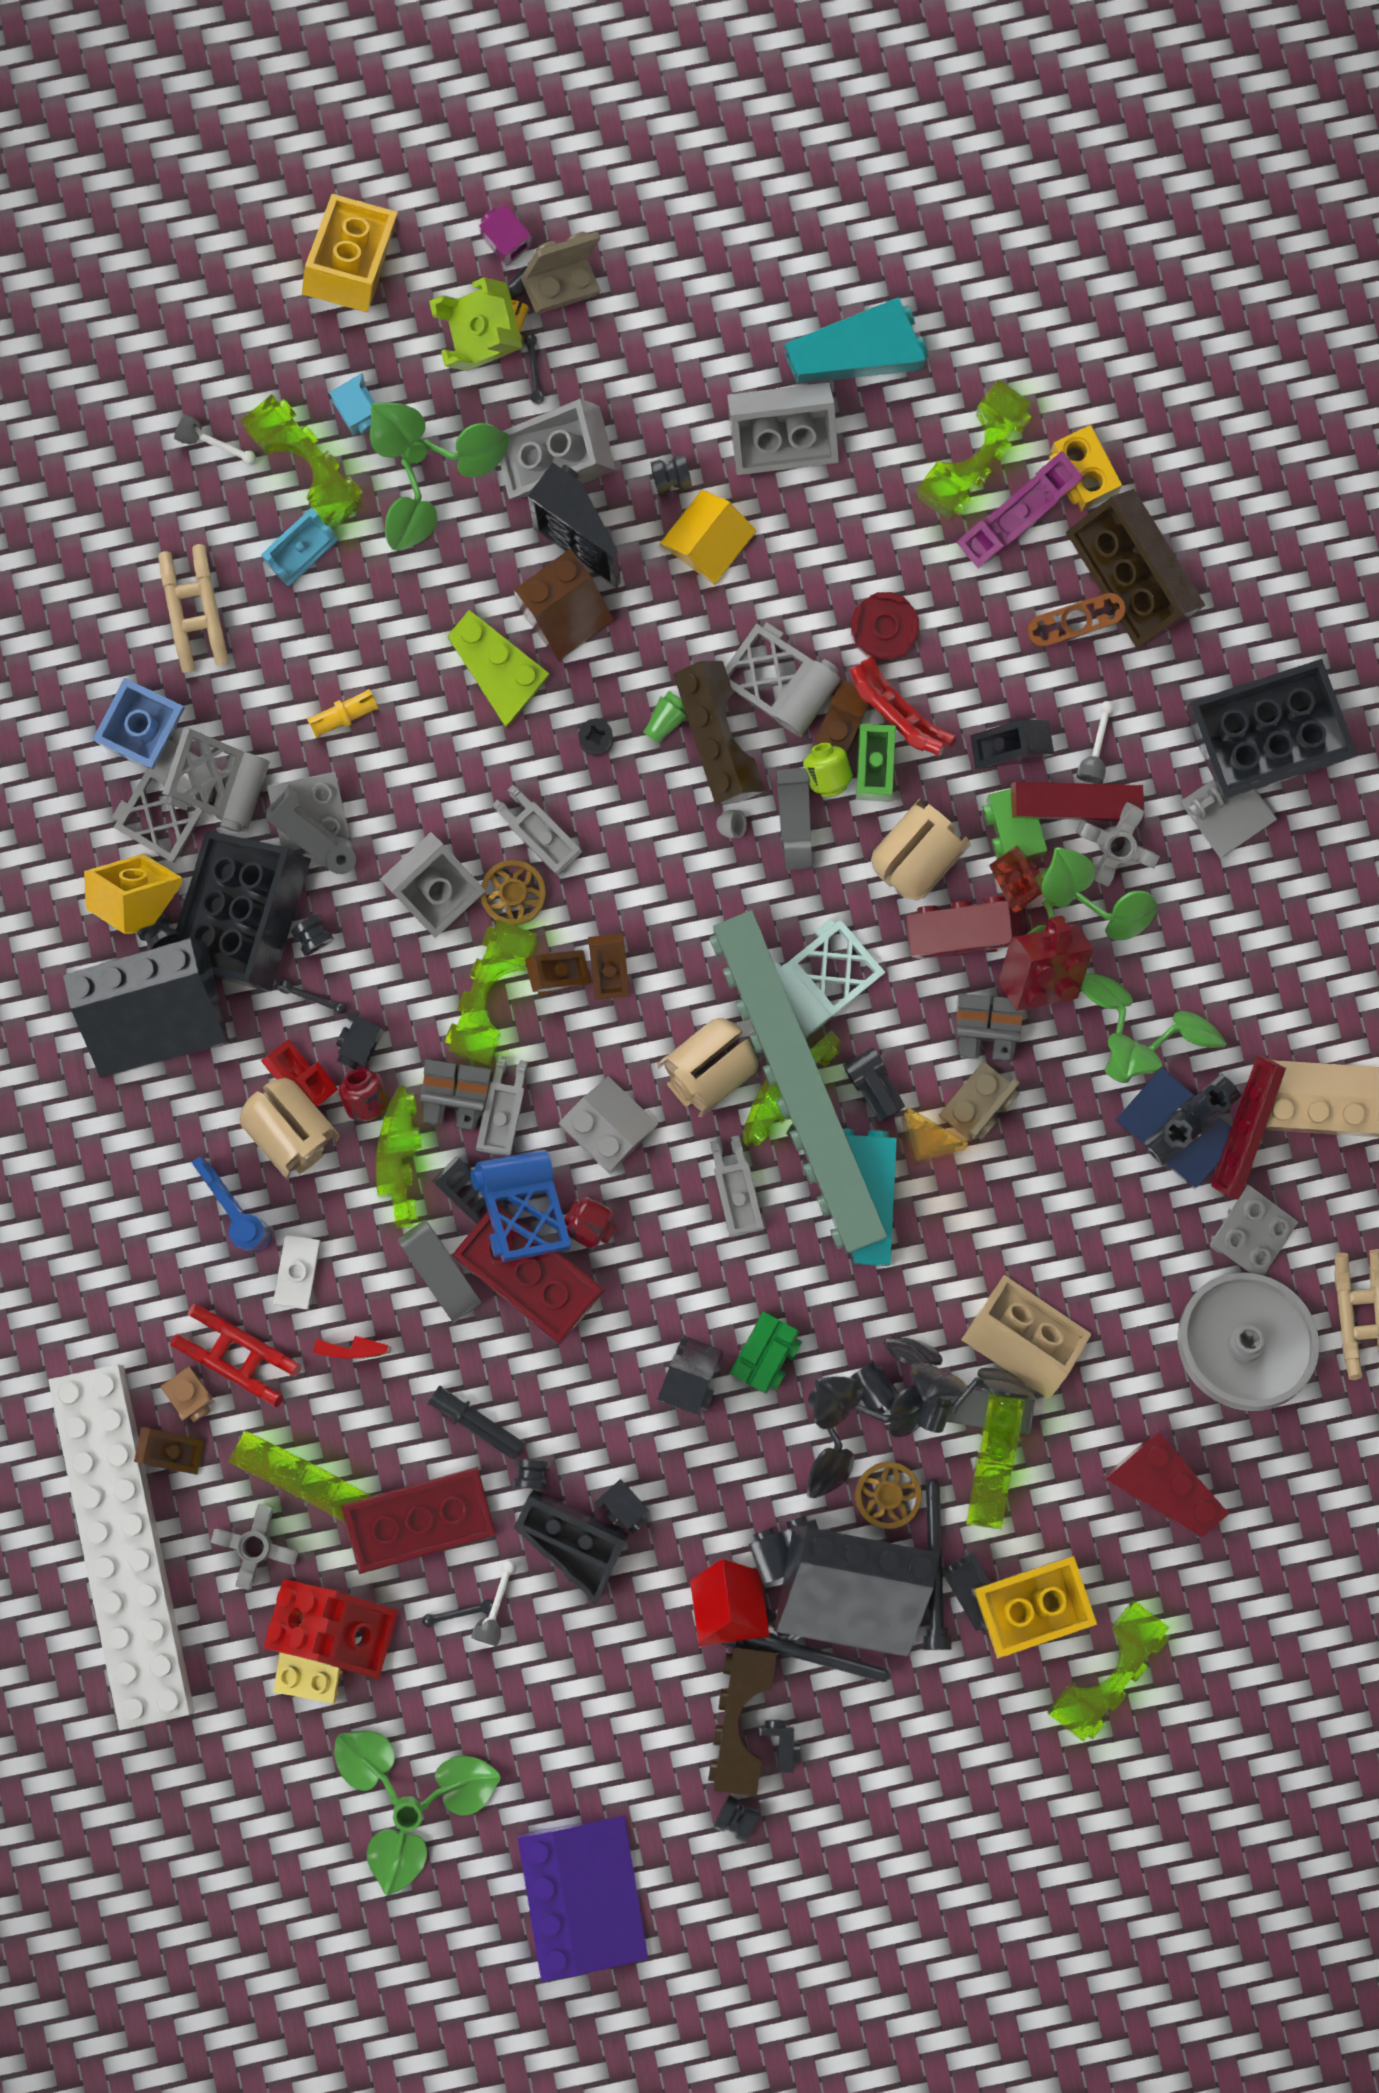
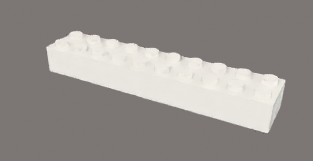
M116 1364L48 1379L119 1730L190 1715L195 1711L144 1464L134 1462L139 1437L124 1365Z

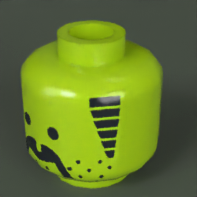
M830 743L815 745L811 749V753L803 761V766L808 772L810 789L816 793H821L823 797H833L843 793L853 778L846 751L838 746H832Z

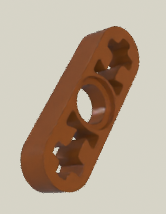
M1106 593L1036 616L1028 625V636L1036 646L1049 647L1116 625L1125 616L1126 608L1124 601L1114 593ZM1111 600L1113 605L1119 604L1120 609L1115 611V618L1109 619L1107 614L1097 616L1100 623L1092 625V615L1087 606L1094 604V611L1105 607L1104 601ZM1072 611H1082L1087 617L1086 625L1080 630H1072L1067 625V616ZM1061 615V625L1067 633L1066 635L1059 636V629L1049 633V639L1043 641L1041 636H1034V631L1038 630V623L1044 622L1046 626L1055 625L1057 623L1054 617Z

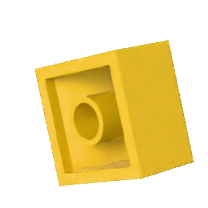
M145 854L84 871L86 909L124 934L137 933L141 928L154 925L182 885L181 876Z

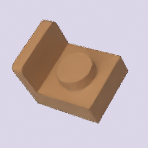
M188 1366L161 1386L163 1392L178 1411V1416L182 1421H188L191 1418L194 1423L211 1411L208 1405L215 1401L191 1366Z

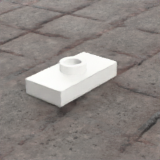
M285 1234L273 1304L309 1310L320 1240Z

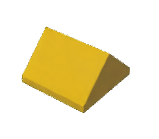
M701 490L660 542V545L713 585H716L757 530L729 501Z

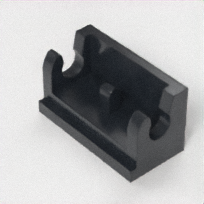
M970 1551L944 1566L942 1574L975 1631L987 1627L974 1589L991 1584L974 1553Z

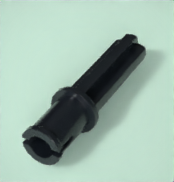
M439 1385L428 1402L430 1406L432 1405L454 1420L452 1424H460L512 1460L518 1458L525 1446L523 1441L469 1406L470 1401L463 1402Z

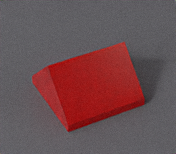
M721 1559L690 1580L699 1647L770 1636L762 1582L757 1569Z

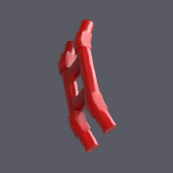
M873 656L849 669L859 696L867 704L869 703L891 725L896 726L895 729L905 737V741L913 748L941 756L945 746L953 747L956 735L933 725L917 712L890 686L882 671L879 670Z
M194 1303L190 1307L188 1315L220 1333L219 1338L210 1352L179 1334L173 1336L170 1346L272 1406L279 1407L283 1401V1395L252 1376L262 1359L293 1377L300 1373L301 1365L218 1315ZM232 1341L251 1351L240 1370L222 1360Z

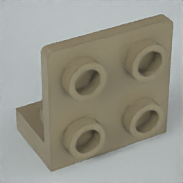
M579 232L570 236L565 242L556 244L555 241H550L536 249L535 255L528 262V266L521 276L536 315L589 299L599 294L601 291L588 262L589 256L601 239L598 232L588 235L586 232Z
M983 1061L938 1116L968 1141L971 1142L975 1136L982 1140L997 1122L992 1117L998 1109L1004 1113L1020 1094L1015 1090L1020 1082L1014 1078L1010 1083Z

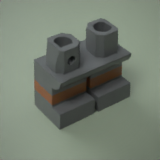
M959 993L956 1006L955 1039H959L960 1058L979 1059L980 1043L983 1041L994 1042L992 1060L1011 1062L1015 1045H1018L1020 1042L1024 1010L1016 1011L1009 998L994 997L991 1001L988 1029L991 996Z
M425 1059L423 1087L420 1102L424 1104V1123L443 1126L445 1108L457 1109L456 1128L475 1131L480 1113L483 1114L488 1088L493 1075L491 1069L460 1065L458 1072L457 1064ZM457 1074H458V1083H457L456 1095L454 1096L455 1086H456V1080H457Z

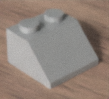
M431 832L380 879L434 938L444 931L486 891Z
M607 1076L559 1122V1126L605 1171L611 1174L658 1126V1123Z

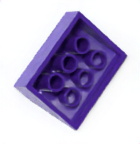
M625 1815L519 1834L518 1844L541 1982L578 1976L648 1959Z

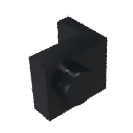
M765 1720V1726H758V1735L779 1736L778 1771L793 1773V1764H800L801 1743L794 1742V1728L786 1727L787 1720Z

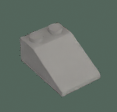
M578 399L504 430V432L508 433L509 443L506 453L500 461V466L509 500L528 497V494L552 462L559 467L565 464L580 475L579 481L581 483L591 481L616 470L600 406L588 401Z

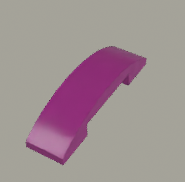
M1063 451L1036 472L1034 478L985 520L978 522L956 541L978 569L1037 523L1084 479L1083 475Z

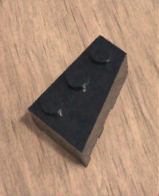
M683 1335L657 1400L697 1416L700 1409L707 1411L714 1394V1390L708 1387L722 1349Z
M534 1489L529 1494L514 1526L516 1531L546 1559L548 1558L564 1573L563 1575L570 1582L576 1584L595 1605L601 1597L629 1534Z

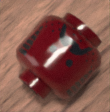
M367 1069L353 1070L345 1076L339 1086V1096L345 1112L351 1119L356 1121H374L380 1117L389 1105V1097L383 1080L378 1073Z
M585 1197L581 1201L575 1199L564 1218L569 1238L589 1249L596 1248L600 1242L607 1244L617 1227L611 1223L614 1218L613 1210L591 1197Z

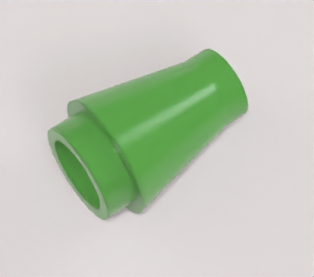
M670 691L664 697L660 696L649 723L643 732L660 744L671 731L687 718L682 700Z

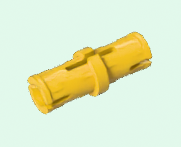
M367 689L365 692L342 703L340 700L334 702V707L315 716L308 717L307 720L317 739L319 736L342 725L348 727L352 725L350 721L379 708L370 689Z

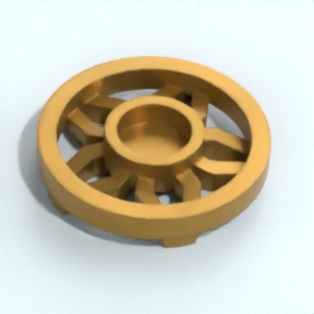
M507 860L496 864L486 873L481 886L486 890L491 879L494 887L499 889V891L492 892L487 898L486 891L481 895L483 907L490 917L499 923L515 926L525 924L539 914L545 902L546 889L541 875L533 866L519 860ZM506 867H520L513 874V878H510L509 874L501 870ZM525 870H528L525 881H520L518 877ZM496 873L506 880L499 884L494 874ZM532 874L538 881L540 892L532 887L526 888L530 884ZM532 893L539 897V900H527V894ZM500 897V904L489 905L493 899ZM523 903L527 906L536 905L532 912L523 917ZM507 905L506 913L509 919L499 916L493 910L502 909ZM512 907L519 908L517 919L513 917Z
M883 1462L873 1465L862 1474L856 1486L855 1499L858 1510L869 1523L880 1528L892 1529L901 1527L913 1519L921 1505L922 1492L920 1483L911 1470L898 1463ZM884 1468L881 1475L882 1483L877 1479L867 1478L874 1471ZM890 1468H893V1482L886 1479ZM898 1470L904 1472L913 1484L902 1483L898 1485L900 1480ZM864 1482L875 1484L877 1486L875 1492L869 1491L863 1485ZM912 1488L915 1489V1492L903 1496L902 1489ZM861 1490L868 1497L875 1498L869 1501L866 1510L862 1504ZM916 1497L915 1504L907 1515L905 1505L901 1501H909ZM877 1503L881 1507L880 1511L870 1516L869 1513L873 1505ZM899 1507L901 1509L902 1520L893 1513L894 1508ZM888 1509V1515L895 1522L883 1523L875 1519L884 1515L885 1510Z

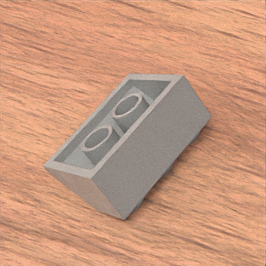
M830 382L727 395L736 475L839 463L835 407Z

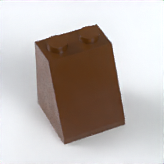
M568 549L514 589L518 609L558 662L614 622L591 575L571 549Z

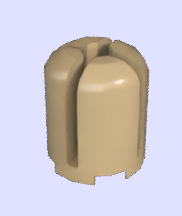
M918 799L873 851L871 858L872 866L876 874L888 886L894 887L899 895L903 898L917 901L925 898L971 846V842L966 836L960 841L961 839L954 834L956 830L951 826L952 823L931 805L928 804L925 808L921 800Z
M724 1018L711 1020L657 1063L658 1069L664 1065L671 1077L667 1085L686 1108L693 1104L701 1111L698 1117H703L720 1101L753 1076L759 1066L758 1055L751 1040L748 1038L697 1079L693 1077L740 1038L739 1035L743 1033L735 1023Z
M282 1078L270 1081L263 1086L265 1090L263 1094L256 1091L246 1101L241 1110L240 1124L281 1174L289 1180L290 1172L296 1170L300 1175L324 1156L322 1151L328 1141L333 1138L337 1142L340 1135L294 1081Z

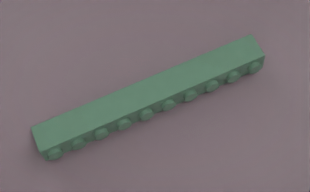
M748 911L714 925V935L709 937L716 956L723 955L728 966L722 969L729 988L736 987L741 1000L736 1002L743 1022L750 1020L754 1029V1033L749 1034L756 1053L763 1052L768 1065L762 1067L769 1085L773 1086L776 1084L780 1092L781 1098L776 1099L778 1108L783 1119L790 1117L795 1130L789 1132L797 1152L803 1150L808 1163L803 1164V1168L810 1184L817 1182L822 1195L816 1197L823 1216L830 1215L835 1228L831 1229L830 1233L837 1250L844 1248L847 1255L886 1239L887 1235L753 911Z

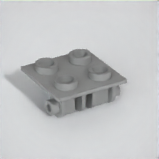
M335 772L267 786L271 804L290 785L300 793L299 807L336 837L350 838L340 794V785ZM277 828L282 847L292 850L301 848Z
M1214 779L1180 802L1219 858H1222L1277 820L1257 790L1223 800Z
M1247 1185L1233 1209L1228 1210L1227 1213L1229 1215L1227 1218L1222 1219L1223 1224L1216 1235L1211 1236L1210 1239L1212 1241L1209 1247L1220 1254H1225L1249 1273L1264 1276L1298 1221L1250 1185Z

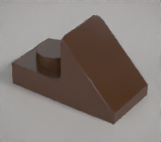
M844 679L842 680L830 702L829 710L814 743H830L832 746L844 749L846 754L848 753L870 705L859 696L855 684Z
M623 934L588 937L595 1000L630 997Z
M583 950L538 954L525 958L532 992H538L540 996L591 984Z
M141 1427L134 1462L197 1475L205 1440Z

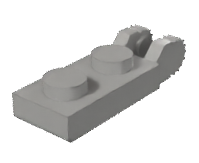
M512 785L507 791L510 793L511 798L525 810L515 817L503 802L497 800L492 804V807L509 823V828L558 876L582 853V850L534 801L531 803L520 790Z
M498 1056L493 1082L490 1081L476 1151L507 1157L511 1156L525 1092L523 1085L528 1061L520 1060L516 1068L515 1084L510 1086L501 1084L507 1068V1057Z
M739 1135L731 1137V1146L733 1153H735L737 1164L724 1166L722 1148L718 1140L710 1142L716 1166L714 1173L730 1238L764 1230L748 1161L745 1162Z

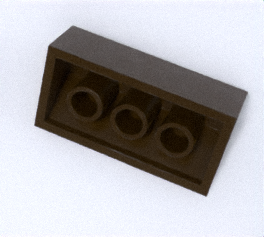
M1135 489L1111 496L1066 531L1067 536L1102 593H1114L1124 601L1126 612L1120 622L1136 648L1142 647L1178 626L1206 606ZM1107 600L1114 612L1120 609L1119 604L1113 605L1111 600Z

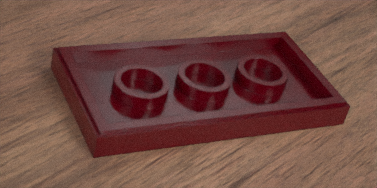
M496 1202L498 1212L512 1220L514 1215ZM487 1212L451 1256L561 1345L605 1290L559 1252L502 1263L501 1256L494 1257L489 1236L494 1234L489 1213ZM519 1219L516 1220V1224L533 1233V1231L530 1228H528L524 1223H522ZM502 1224L503 1230L505 1232L507 1227ZM510 1230L506 1236L509 1251L523 1249L529 1241L513 1230ZM532 1242L529 1247H533V1246H537V1245Z
M477 1466L340 1505L359 1574L496 1535Z

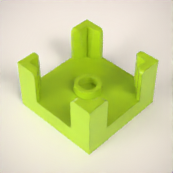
M484 277L472 282L473 287L480 290L459 299L443 295L429 301L433 317L448 321L455 352L445 349L441 351L445 367L469 371L523 348L506 282Z

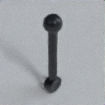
M527 334L524 338V343L528 346L533 392L530 398L533 404L540 405L544 401V394L540 391L535 352L537 337L534 334Z
M281 980L277 987L284 994L292 993L333 1009L337 1015H344L347 1011L345 1003L331 1002L293 987L286 980Z
M485 1600L478 1606L435 1616L430 1613L425 1614L422 1618V1623L425 1627L430 1628L440 1621L479 1612L490 1614L493 1602Z

